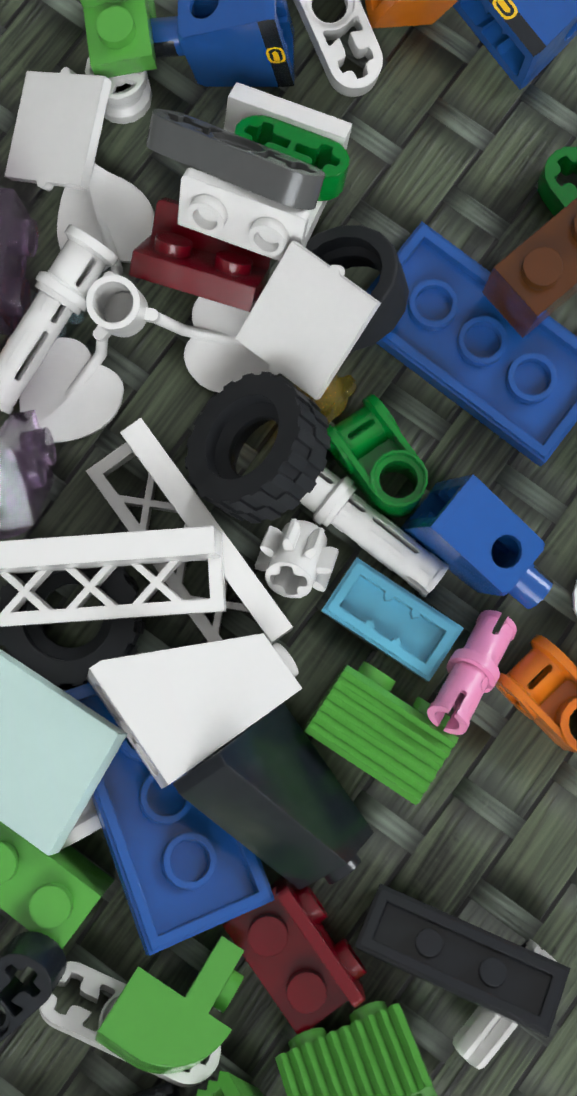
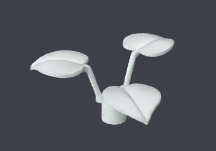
M96 163L93 166L88 190L67 187L63 190L57 219L58 243L61 250L68 240L64 232L68 225L72 224L115 253L119 259L114 267H105L104 271L111 267V271L105 272L103 277L97 279L89 288L86 296L87 311L91 319L98 324L93 331V336L96 339L95 353L92 355L89 349L78 340L66 337L57 338L44 361L40 364L20 395L18 434L28 440L47 443L69 442L90 436L109 424L118 413L122 404L124 386L117 373L101 365L107 356L108 338L111 335L117 337L133 336L143 329L146 322L154 323L181 336L190 337L184 351L185 365L191 376L201 386L210 391L220 393L225 385L231 381L236 382L242 379L243 375L249 373L260 375L261 372H269L270 365L235 339L250 312L198 297L192 310L193 326L161 314L154 308H148V303L143 294L130 280L122 276L123 267L121 262L131 263L133 250L151 235L155 216L154 210L149 200L137 187L125 179L106 171Z

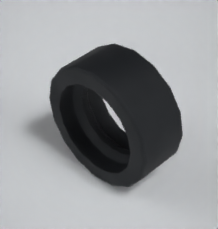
M363 225L337 226L312 237L307 242L305 248L328 265H341L344 269L370 267L380 272V280L370 295L381 302L350 352L374 345L395 328L404 314L407 305L409 289L393 244L381 232Z

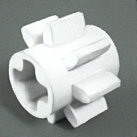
M291 519L282 531L273 526L267 528L260 545L261 551L255 563V569L266 571L265 580L275 593L287 598H302L310 593L312 587L321 592L326 590L339 551L334 547H326L327 537L322 527L320 528L309 521Z

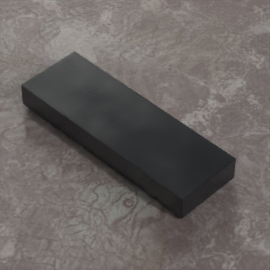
M379 884L355 944V948L365 954L546 1038L549 1037L571 969L383 884Z

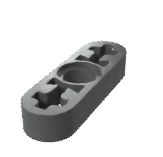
M154 109L152 111L146 146L149 149L280 204L304 210L316 208L325 178V173L321 169L189 115L165 109Z

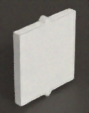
M64 67L60 73L27 71L4 177L12 181L35 183L46 191H51L54 186L88 190L112 81L106 76L76 74L68 67Z
M291 241L235 339L270 365L269 372L274 375L282 374L317 400L324 394L381 302L346 278L343 266H330L300 243Z

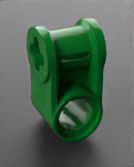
M371 393L362 400V408L334 427L329 424L327 435L331 437L330 449L328 450L339 466L351 476L377 512L389 518H401L410 514L418 506L428 484V471L423 461L400 432L389 410L381 400ZM390 472H399L410 479L413 485V492L404 498L391 497L382 490L380 479Z

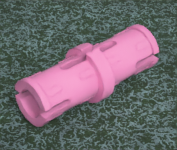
M485 610L481 612L464 648L454 651L447 663L446 668L449 675L434 702L430 704L427 710L429 720L438 727L445 713H449L452 708L454 709L443 730L447 733L462 735L467 731L470 720L483 694L492 691L500 677L498 664L510 641L514 639L517 628L512 619L507 617L499 632L493 634L492 631L502 614L499 611Z

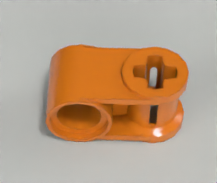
M537 634L530 641L532 649L507 674L500 673L495 686L520 712L533 720L556 745L563 750L577 753V740L573 737L569 728L570 716L577 709V667L555 644L542 635Z

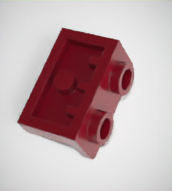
M167 197L160 199L156 204L151 235L133 250L129 275L250 312L266 286L272 258L178 225L179 201Z
M281 877L270 885L275 898L274 901L224 922L223 927L235 945L244 950L242 955L298 1035L311 1029L348 1000L354 1008L364 1002L366 998L362 982L359 978L365 975L367 971L345 938H342L335 944L321 922L328 915L312 889L307 886L299 890L287 879Z

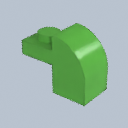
M80 0L84 12L90 66L94 75L110 78L157 69L151 18H156L154 0Z
M221 936L184 997L138 966L98 1029L95 1041L132 1066L150 1073L172 1074L182 1072L199 1064L212 1054L232 1031L231 1028L210 1015L209 1012L213 1007L223 1014L238 990L244 976L234 970L244 950Z

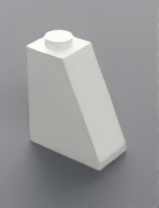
M264 633L101 660L89 668L87 680L118 726L128 733L127 739L161 789L174 782L302 689L295 678L299 671L291 655L281 644L276 642L272 645Z

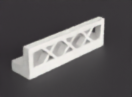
M139 418L122 430L120 434L126 443L87 469L86 472L128 531H148L152 509L178 513L185 522L184 528L215 526L222 533L225 596L229 583L242 601V603L226 601V609L250 612L271 644L293 629L291 623L142 418ZM135 456H137L149 473L144 499L119 495L106 478ZM156 484L170 503L154 500ZM127 505L143 508L140 523ZM182 562L177 568V572H173L165 581L169 588L183 600L209 599L191 596L183 585L187 562ZM167 563L153 564L159 573L167 565ZM215 612L213 625L204 613L189 614L208 642L223 640L219 635L223 612Z
M215 526L0 541V575L19 591L0 613V627L226 612L222 533ZM208 560L209 599L183 600L165 584V581L182 562ZM167 563L157 576L144 566L147 564ZM118 566H133L151 582L132 604L118 605L99 588ZM101 568L91 580L79 569ZM66 570L84 586V589L67 608L53 609L35 591L53 571ZM36 572L26 584L15 575ZM158 589L171 600L147 603ZM92 595L105 605L83 607ZM27 600L39 609L36 611L17 612Z

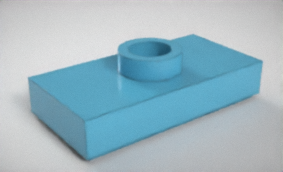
M357 557L321 610V612L426 682L431 680L464 629Z

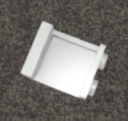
M236 82L228 95L224 130L234 133L236 125L242 119L254 115H263L330 138L347 149L353 123ZM187 168L181 178L177 224L280 261L291 241H296L306 247L327 201H317L316 208L312 210L293 208L200 170Z

